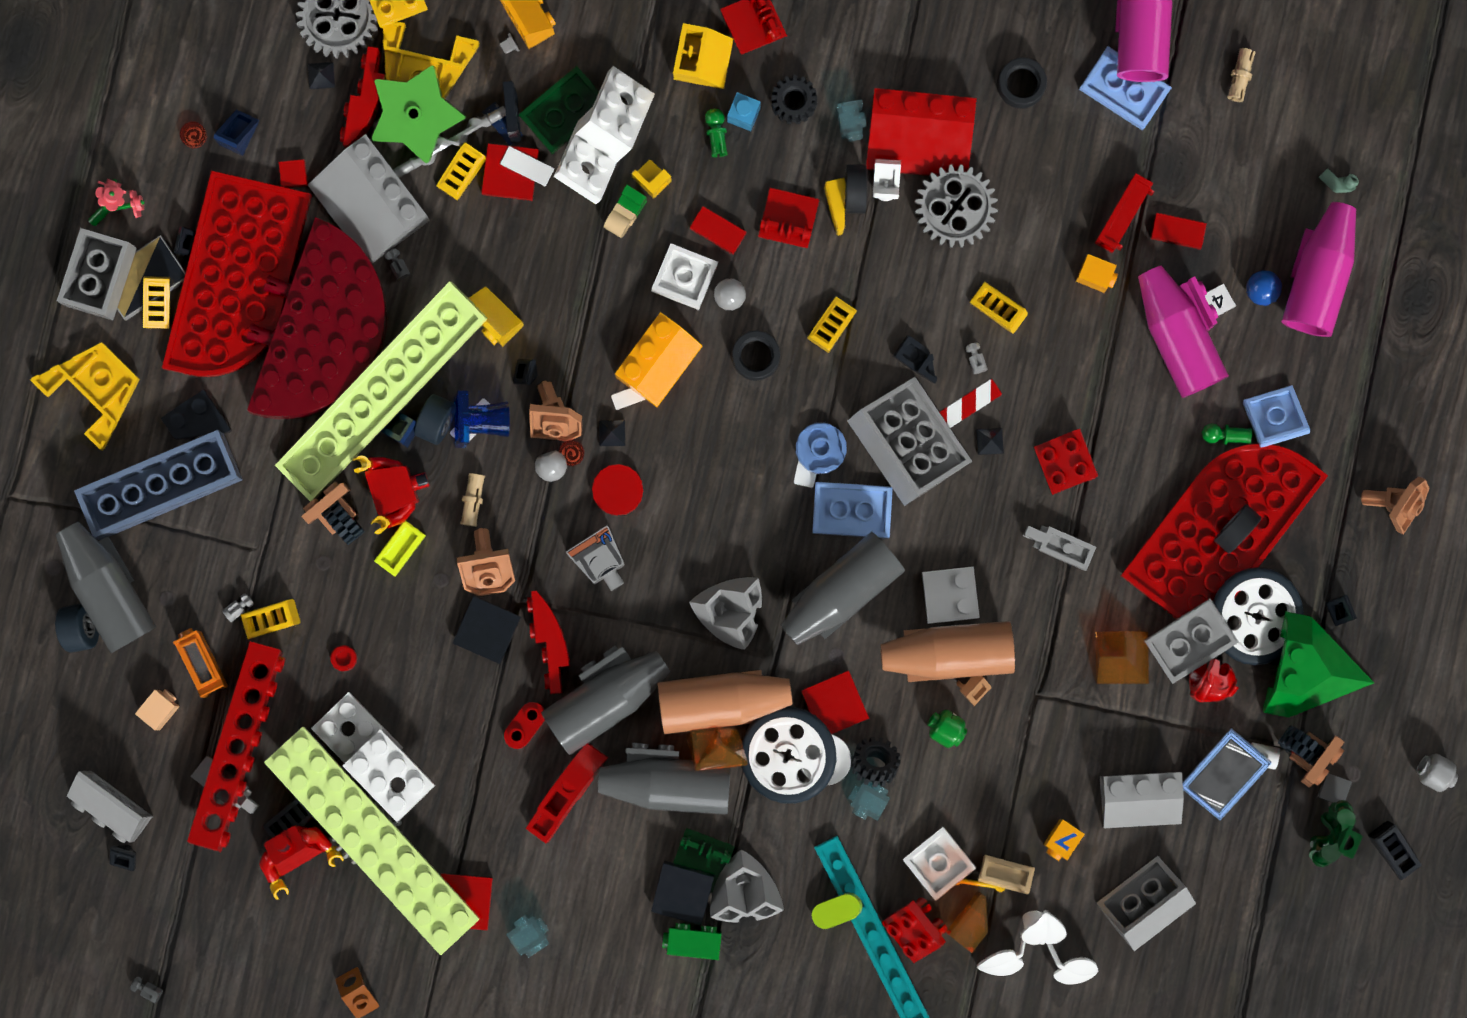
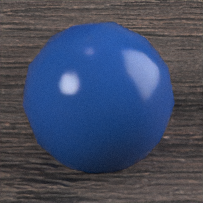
M1260 270L1252 274L1247 281L1246 293L1249 299L1257 305L1268 306L1276 302L1281 295V280L1272 271Z

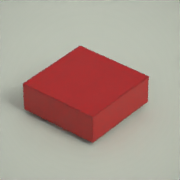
M304 159L279 162L281 187L308 186L306 162Z

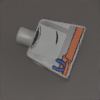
M605 526L566 551L567 555L594 584L604 579L611 591L624 584L617 570L625 564L608 526Z

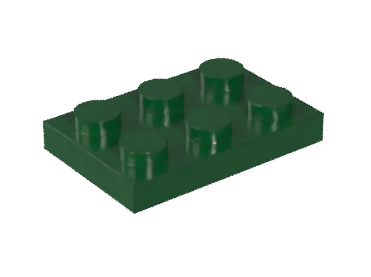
M576 66L518 115L551 154H554L570 140L578 120L593 107L599 91Z

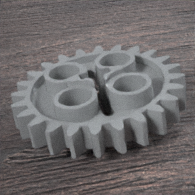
M323 0L298 2V6L303 10L296 12L297 18L303 19L296 23L298 28L304 29L300 32L302 38L308 37L306 40L308 46L315 44V52L318 53L323 48L325 57L333 51L336 59H338L340 52H343L347 58L351 49L355 54H358L357 46L360 45L366 48L364 40H373L369 32L378 30L377 26L372 23L377 22L375 14H372L374 11L369 0H356V7L350 10L345 8V4L349 0H332L331 5L325 9L320 8V3ZM340 12L342 16L338 18V21H335L333 17H336L337 13ZM316 14H322V15H323L322 17H318V18L315 17ZM360 16V19L350 18V17ZM329 24L331 27L327 33L322 34L318 32L321 25ZM355 25L354 33L344 34L346 26Z
M949 165L947 173L941 167L939 168L938 177L933 173L930 174L931 183L926 180L922 182L927 189H918L917 191L923 197L922 199L915 200L916 204L921 205V208L917 209L915 214L923 216L917 223H925L927 225L923 233L930 230L933 232L930 240L935 239L937 236L940 237L939 245H942L945 240L949 241L950 248L953 247L955 241H958L960 248H963L964 240L973 245V236L981 240L983 237L980 231H990L986 223L995 222V219L990 217V214L998 212L997 209L991 207V204L998 201L996 198H990L995 189L987 190L986 186L990 180L981 182V172L973 176V167L967 173L964 172L963 165L959 166L958 171H954L953 166ZM950 182L958 183L960 193L951 195L947 191V184ZM966 188H970V193L960 204L962 211H955L946 225H942V220L952 208L950 201L955 203ZM976 197L980 200L981 207L979 210H971L968 207L967 201L969 198ZM940 202L944 205L945 212L943 215L937 216L932 212L931 206L933 203ZM954 218H962L965 221L964 230L957 231L952 227V220Z

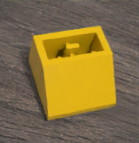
M683 23L673 71L674 80L724 89L733 39L710 28Z
M486 286L469 297L487 316L488 319L481 325L483 327L481 332L493 345L498 342L503 347L524 326L523 322Z

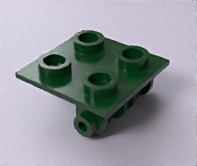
M686 828L673 863L715 874L710 893H713L716 881L725 865L729 864L735 846Z

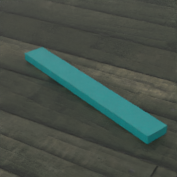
M838 836L815 846L814 848L838 896L844 893H854L862 901L861 913L851 921L900 1018H929Z

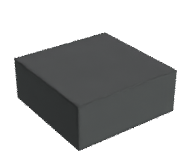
M1328 773L1322 781L1317 797L1332 803H1337L1340 800L1346 801L1352 782Z

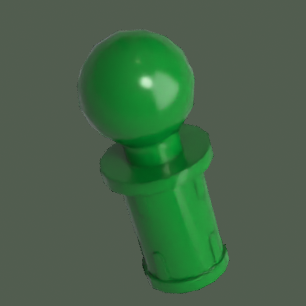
M713 108L707 111L705 115L706 124L711 127L707 131V135L710 136L711 156L717 157V154H719V157H724L728 155L725 142L727 130L726 128H721L725 121V116L720 109Z
M1210 423L1202 429V438L1207 443H1216L1223 439L1224 445H1227L1228 442L1249 445L1252 438V429L1229 427L1228 424H1225L1224 429H1221L1217 424Z

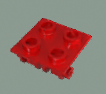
M741 0L720 9L741 55L787 36L771 0Z
M770 188L758 237L808 249L820 199Z
M1080 428L1034 447L1052 495L1098 477Z

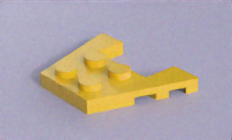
M398 21L382 27L386 80L408 82L428 67L435 66L441 94L445 99L475 54L480 43L477 40L456 36L450 61L400 49L406 25Z
M100 343L72 357V359L50 368L49 371L32 377L30 381L43 394L49 397L68 379L103 414L84 433L103 451L140 379L104 343Z

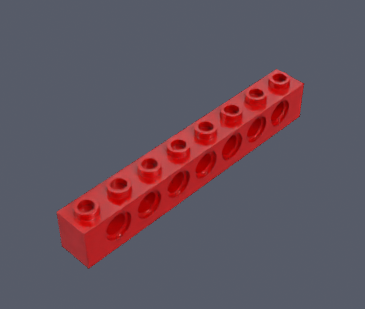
M251 641L249 643L187 840L190 844L221 852L222 848H226L231 836V833L228 832L230 822H235L239 808L235 806L238 797H242L246 789L244 777L246 771H251L254 763V757L251 756L254 746L258 747L261 741L262 732L259 729L261 723L266 722L269 715L270 707H267L269 697H274L278 683L274 681L277 672L281 673L284 667L285 658L282 657L283 652L280 649ZM262 666L267 667L268 673L266 677L257 679L255 677L256 670ZM253 691H258L260 693L259 701L254 704L248 703V695ZM244 716H251V726L242 729L240 727V720ZM236 741H243L244 750L239 754H234L232 752V745ZM228 766H235L237 770L236 775L231 779H226L224 776L225 769ZM220 791H227L229 794V798L224 804H218L216 801V796ZM213 816H219L221 819L220 826L214 830L210 829L208 826L209 819Z

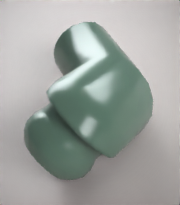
M1328 168L1319 176L1335 193L1352 192L1359 184L1357 176L1349 174L1348 177L1337 178Z

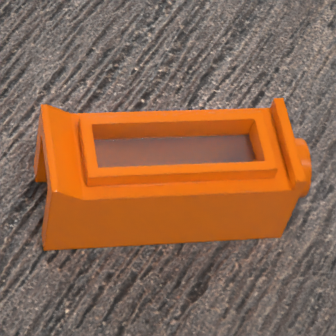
M191 628L178 634L179 639L173 643L198 690L200 698L210 696L209 693L219 688L224 689L228 687L202 632L198 630L193 631Z

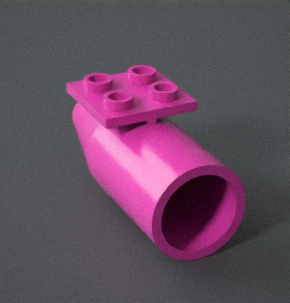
M1117 0L1115 32H1119L1118 78L1134 82H1157L1168 78L1172 0Z
M1331 202L1315 230L1305 229L1291 273V278H1294L1293 285L1281 321L1287 327L1315 336H1332L1354 264L1356 208L1340 202Z
M1162 265L1138 276L1148 329L1181 398L1197 393L1229 377L1208 333L1217 324L1218 314L1212 304L1209 305L1205 298L1207 291L1201 281L1198 282L1196 277H1192L1188 282L1178 286Z

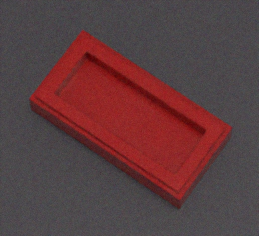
M702 206L690 226V230L734 255L747 234L746 231Z
M1156 213L1150 239L1201 249L1207 223Z

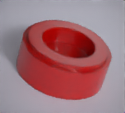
M338 646L331 653V664L339 671H349L357 663V654L349 646Z

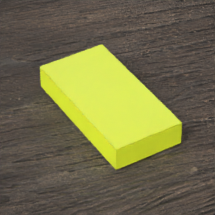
M405 521L399 526L374 562L396 577L426 535Z

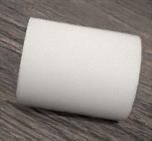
M1252 742L1251 745L1271 761V765L1268 768L1275 770L1279 761L1280 748Z

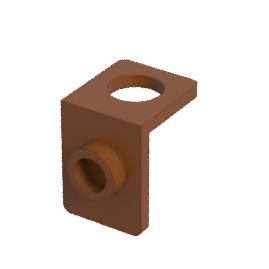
M358 967L336 978L335 981L340 996L356 1018H361L379 1007L378 1002L366 987ZM356 977V981L351 986L344 987L347 979Z

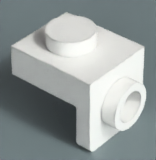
M875 159L874 198L882 201L899 199L900 160Z

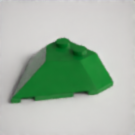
M1285 611L1280 637L1284 638L1285 641L1274 688L1268 687L1263 708L1264 713L1289 718L1374 684L1369 676L1311 616Z

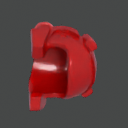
M1212 659L1208 668H1206L1207 663L1189 673V695L1198 702H1218L1224 700L1227 697H1232L1239 688L1236 686L1237 678L1232 667L1227 663L1220 665V661L1217 659Z

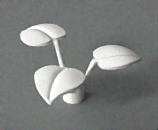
M1046 910L1043 913L1040 911H1029L1023 915L1024 930L1021 932V943L1017 953L1010 949L1002 950L990 955L976 965L979 970L991 975H1011L1023 967L1024 963L1021 957L1024 953L1025 943L1031 945H1043L1046 943L1059 968L1054 972V978L1064 984H1078L1091 979L1099 972L1097 964L1088 958H1074L1068 960L1065 964L1059 960L1052 944L1058 943L1066 937V929L1056 917Z

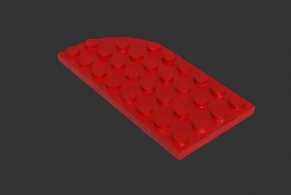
M211 171L162 365L163 369L197 377L221 376L247 366L264 352L268 345L248 340L247 334L251 332L259 335L249 329L252 323L274 331L277 327L286 300L283 296L264 291L265 283L276 286L266 281L269 275L289 283L291 282L312 197L310 193Z
M1249 444L1231 449L1213 459L1199 472L1120 576L1174 618L1178 619L1209 598L1213 601L1222 584L1235 573L1248 568L1259 567L1328 475L1300 454L1281 446L1269 445L1260 448L1259 444ZM1247 504L1262 519L1243 542L1228 554L1214 541V538L1232 517Z

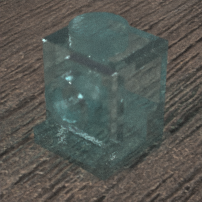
M862 99L837 104L836 112L842 139L848 138V141H856L863 138L862 128L866 127L864 112L859 113V110H862L863 107Z

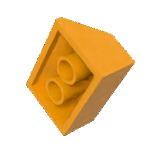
M500 0L528 49L555 34L552 26L556 25L549 11L543 12L540 6L543 3L542 0Z
M660 312L616 371L615 376L648 402L658 407L700 351L702 345L681 326Z

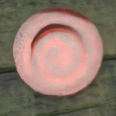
M188 122L182 126L180 139L187 147L199 148L206 141L207 133L201 124Z
M566 441L559 448V452L566 458L567 466H577L584 459V448L577 441Z

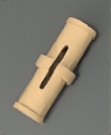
M1247 48L1239 49L1235 70H1232L1231 73L1233 78L1228 99L1236 102L1244 101L1246 87L1252 77L1250 72L1255 51Z
M469 473L466 495L462 498L464 507L460 524L477 527L479 506L483 503L481 494L485 476Z

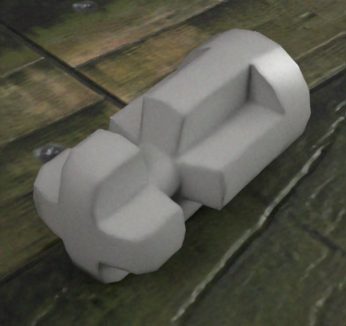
M978 342L966 346V352H971L972 354L969 357L973 374L988 370L983 354H978L977 352L980 349Z
M247 594L240 596L242 601H233L222 610L230 622H233L245 612L244 606L249 608L253 606L254 603Z

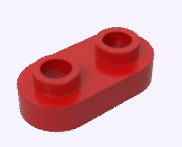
M536 702L525 704L506 728L504 740L509 747L514 749L525 747L545 722L541 714L545 709L541 704ZM535 710L537 712L535 720L528 718L529 711ZM515 731H519L522 734L519 741H515L512 738V734Z

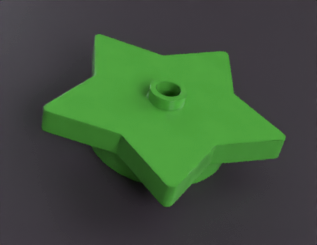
M428 67L408 82L375 80L383 112L373 133L372 141L404 143L423 162L429 163L440 133L466 119V116L442 97L436 67ZM413 108L418 111V117L415 119L410 115V110Z

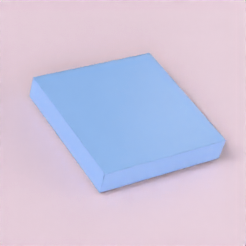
M1293 385L1243 400L1244 408L1260 448L1310 433L1309 425Z

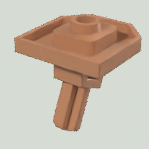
M542 381L537 389L543 404H530L531 438L571 441L582 436V416L570 408H565L561 397L557 398L552 383Z
M1418 477L1408 485L1407 489L1387 488V492L1364 490L1361 502L1366 506L1386 507L1387 511L1391 512L1389 517L1396 531L1404 535L1415 516H1418L1423 510L1429 486L1425 479Z
M479 528L474 531L475 555L457 558L464 590L477 596L505 592L515 582L508 549L493 551L489 530Z

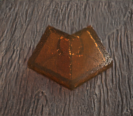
M1096 632V684H1149L1148 646L1144 641L1148 638V632Z
M716 727L691 730L687 734V742L696 771L747 766V758L737 729Z
M979 891L975 893L946 931L949 936L971 953L988 933L986 896Z

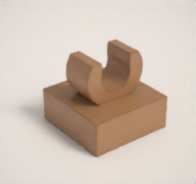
M983 676L969 677L970 680L966 684H962L958 680L956 683L960 688L959 691L974 706L992 688Z

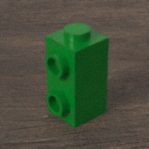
M675 923V927L669 928V933L664 932L662 948H667V955L719 960L722 932H717V927L702 925L701 930L691 929V924Z

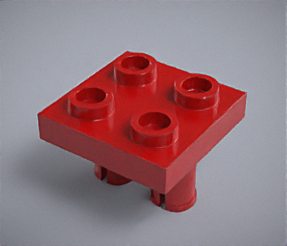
M918 898L916 902L914 900L881 922L887 929L888 934L896 940L903 949L904 954L913 963L939 949L946 943L941 935L947 931V926L944 924L941 928H938L943 923L940 918H935L932 923L925 915L931 910L930 904L928 903L925 907L921 908L927 902L924 898Z

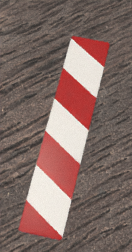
M990 379L939 413L949 428L1001 396L1002 393L993 379Z

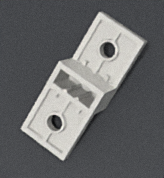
M613 66L608 70L593 107L578 120L554 177L597 204L602 199L616 163L632 149L655 94ZM621 96L627 100L628 105L621 101ZM581 165L586 166L590 174H586L582 170Z
M350 692L311 728L345 763L343 767L396 822H399L435 786L423 771L402 751L403 747ZM347 721L355 725V732L349 737L345 736L341 730L343 723ZM396 777H400L405 781V789L400 793L393 791L391 788V782Z

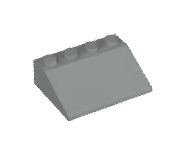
M366 134L347 147L308 184L309 188L340 229L360 246L371 264L430 221L426 213Z
M916 377L862 408L847 421L904 506L972 462Z

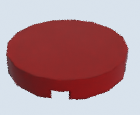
M620 464L610 465L601 470L595 477L592 487L593 498L598 507L607 514L616 516L627 515L634 511L640 504L644 492L642 480L637 472L628 466Z

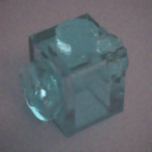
M869 782L868 786L864 783H861L860 787L855 785L848 799L852 800L850 806L854 808L852 813L864 820L870 816L878 821L890 800L886 796L888 790L880 785L872 787V782Z
M524 915L513 923L516 928L506 934L519 955L522 956L526 953L528 958L549 944L547 941L548 935L546 934L549 929L541 917L536 919L535 916L528 918L527 915Z

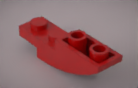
M368 47L367 54L362 55L361 69H364L363 79H359L357 89L358 94H361V96L350 95V101L346 102L344 106V117H347L346 127L341 128L340 142H343L345 149L369 131L381 107L375 80H386L385 74L378 73L381 53L376 47Z
M531 591L532 597L527 598L528 613H533L534 623H529L531 639L535 638L537 644L546 643V648H542L543 663H548L549 670L548 674H544L545 688L550 689L551 694L563 693L560 668L571 667L566 640L561 626L548 603L537 591Z
M589 743L583 746L537 808L538 811L525 829L544 843H549L608 757Z

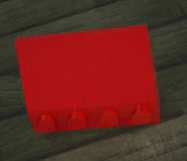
M874 88L866 162L867 170L875 169V159L900 160V173L930 176L933 173L938 177L939 168L942 167L945 173H947L949 165L953 166L954 171H958L959 166L963 165V170L967 173L977 98Z

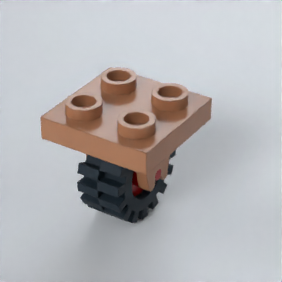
M334 482L323 491L326 495L323 499L318 501L316 498L303 508L306 513L302 515V518L307 524L312 523L318 518L332 535L337 533L347 545H350L365 532L354 519L357 514L343 498L351 490L345 482L341 484Z
M1291 725L1278 741V744L1291 754L1289 758L1307 771L1301 782L1308 787H1311L1313 784L1318 786L1329 773L1325 769L1329 763L1332 765L1336 763L1345 751L1341 748L1344 741L1337 736L1327 745L1312 733L1308 732L1305 734Z

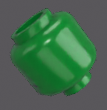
M947 709L939 714L935 712L927 723L930 727L929 737L946 748L959 746L967 734L965 720Z

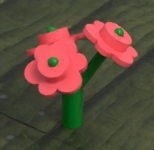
M107 178L106 183L97 182L104 185V187H98L95 191L96 197L99 198L98 204L100 207L88 219L90 224L97 226L109 212L127 208L133 209L136 218L142 216L141 210H144V201L141 195H137L136 191L130 190L131 200L129 203H124L122 197L127 191L121 189L122 184L118 183L116 179L110 180Z

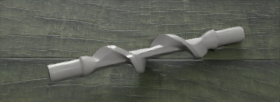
M504 106L488 115L484 114L481 118H471L468 121L466 130L448 140L439 136L429 163L423 162L419 157H413L393 169L395 174L400 178L421 165H431L434 163L437 153L450 145L461 147L464 142L467 143L469 134L481 127H489L494 122L505 117L506 110Z

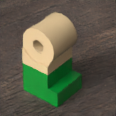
M626 185L620 199L608 216L604 228L622 238L647 202L646 196Z

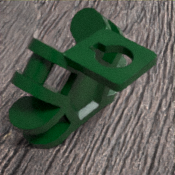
M1340 800L1337 803L1333 802L1328 808L1329 812H1324L1321 816V822L1329 829L1331 834L1328 836H1313L1310 840L1309 858L1316 866L1326 867L1339 859L1341 855L1353 859L1363 837L1361 834L1352 831L1356 818L1351 804L1345 800ZM1350 835L1353 839V845L1351 848L1344 850Z

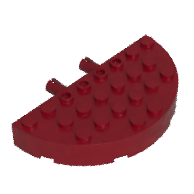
M315 217L293 281L289 283L270 275L266 280L268 283L276 286L265 283L264 291L283 296L286 300L276 329L271 331L252 323L249 329L259 335L251 332L247 334L248 340L268 345L269 348L247 408V412L252 415L271 419L305 418L328 410L381 354L387 329L386 299L382 284L373 265L360 246L351 237L332 224Z

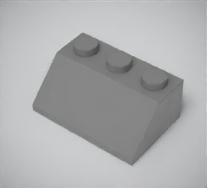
M79 771L67 794V797L72 800L70 804L80 812L85 810L93 815L91 818L93 822L103 828L107 826L114 831L112 835L123 843L126 841L135 842L153 817L92 771Z
M1182 772L1100 776L1103 828L1182 823L1184 800Z
M1159 856L1155 857L1097 902V905L1134 951L1196 904L1186 886Z

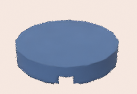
M814 423L807 426L799 434L796 442V456L799 463L806 470L815 474H827L836 470L842 464L847 453L846 440L843 433L828 423Z

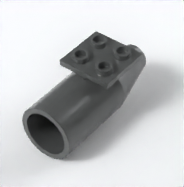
M76 522L56 534L70 586L110 653L115 652L156 628L155 623L131 585V582L135 581L109 536L98 542L80 522Z
M870 532L792 599L795 606L785 618L781 627L796 645L819 634L826 639L903 574L905 569L875 533Z
M616 646L612 647L603 654L605 659L599 663L593 660L581 668L583 673L579 677L584 684L541 712L548 726L569 755L634 713L658 687V682H662L671 673L657 650L631 659L625 648L621 647L618 649Z
M632 743V748H626L627 760L625 763L603 766L599 769V794L649 810L728 815L731 762L679 759L680 751H675L674 745H658V750L649 749V744Z

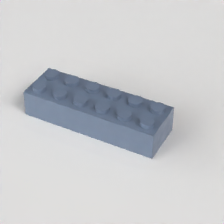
M216 430L74 490L92 536L95 539L102 540L107 536L110 537L240 482L243 479L224 433Z

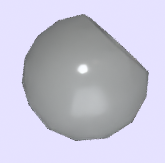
M724 279L715 287L714 298L722 309L735 310L744 303L746 291L741 282L735 279Z
M557 450L545 453L537 457L535 461V471L545 481L553 482L559 480L567 469L566 458Z

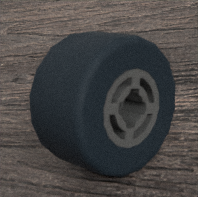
M432 394L420 412L415 425V436L439 445L446 436L453 421L456 404Z
M82 604L66 606L58 610L55 619V631L57 639L65 651L72 653L88 650L96 646L99 633Z

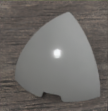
M755 577L737 578L721 582L699 593L689 603L697 618L713 635L733 647L745 650L758 627V624L754 622L756 609L762 607L760 582Z
M740 850L730 859L729 864L725 865L716 881L711 898L710 917L725 922H739V919L742 917L753 916L755 920H762L782 912L784 907L781 896L768 872L755 858L745 851Z

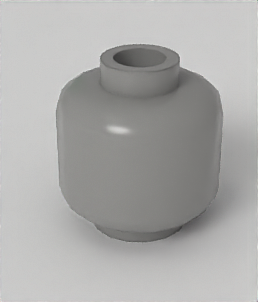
M1437 753L1423 757L1418 765L1417 774H1419L1420 782L1437 792H1443L1448 787H1454L1458 780L1455 763Z

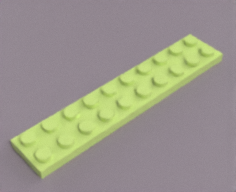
M448 282L275 466L310 502L316 499L350 464L352 459L371 442L488 319L487 316L453 282Z
M305 727L298 730L264 762L440 955L480 919Z

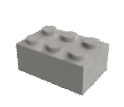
M80 228L57 302L69 308L114 320L137 248L129 242Z

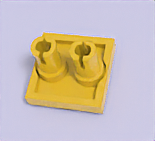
M369 0L380 28L428 10L424 0Z

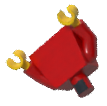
M361 455L353 458L352 461L358 460L361 462V468L353 470L355 473L365 471L378 514L370 522V524L379 523L381 526L380 529L375 531V534H381L386 528L404 523L415 510V504L419 502L416 491L430 486L426 472L411 476L407 466H403L400 461L386 457L367 458Z
M295 825L264 843L267 851L262 854L259 865L268 883H270L269 887L274 898L278 900L277 892L284 889L287 895L289 893L285 882L279 879V877L325 851L328 863L332 867L336 866L333 858L339 857L342 861H344V858L342 857V851H337V846H332V842L319 828H305Z

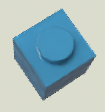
M737 92L727 115V122L752 131L761 109V102Z

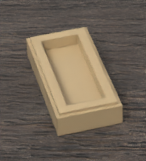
M984 855L978 881L1029 894L1035 868Z

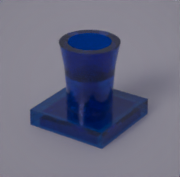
M458 391L455 394V448H465L470 443L469 434H490L509 437L510 412L508 401L487 405H469L468 391Z

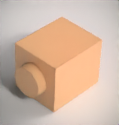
M166 689L163 692L161 690H154L135 714L154 730H161L180 706L175 703L177 698Z

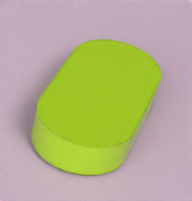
M844 893L815 906L812 911V920L821 929L837 926L856 918L862 911V901L854 893Z

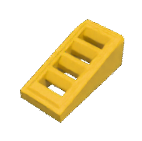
M464 142L436 186L458 201L485 163L486 157ZM466 154L476 160L474 164L464 158ZM460 162L470 168L469 172L458 166ZM453 172L459 173L464 177V180L461 181L453 176ZM449 179L457 184L459 188L455 190L446 182Z
M845 178L827 181L824 186L837 235H842L845 228Z
M144 276L143 328L169 329L170 277ZM149 286H164V291H149ZM149 296H164V301H151ZM149 306H164V311L149 310ZM149 316H164V321H149Z
M986 282L982 284L970 301L973 306L1012 334L1015 333L1028 315L1025 308ZM990 292L992 295L985 305L981 304L982 300ZM998 298L1000 300L999 303L996 305L993 311H991L990 307ZM1005 305H1008L1009 307L1000 317L998 314L1001 312ZM1014 311H1016L1014 317L1011 319L1010 322H1008L1007 320L1009 319V317L1012 315Z
M835 297L809 334L808 340L829 353L857 310L838 297ZM838 306L847 312V317L835 311L834 308ZM832 314L843 323L839 325L828 317ZM825 322L837 330L835 334L823 326ZM822 331L831 337V340L827 341L817 333Z
M293 599L241 614L247 639L301 623ZM273 610L276 611L279 621L278 625H276ZM263 613H265L267 622L269 625L268 628H266L264 618L262 615ZM253 616H256L259 631H256L254 622L252 619Z

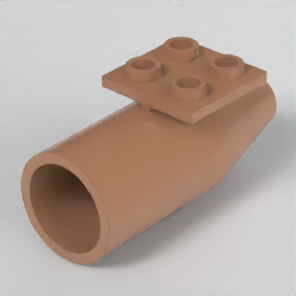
M1010 621L904 630V637L880 644L882 670L907 674L908 682L1012 674L1015 672L1014 641Z
M761 670L658 682L664 734L750 724L757 718L792 705L789 679L762 676Z

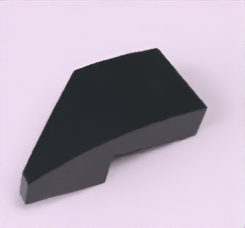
M907 335L892 357L935 384L937 376H935L933 354H930L929 349Z

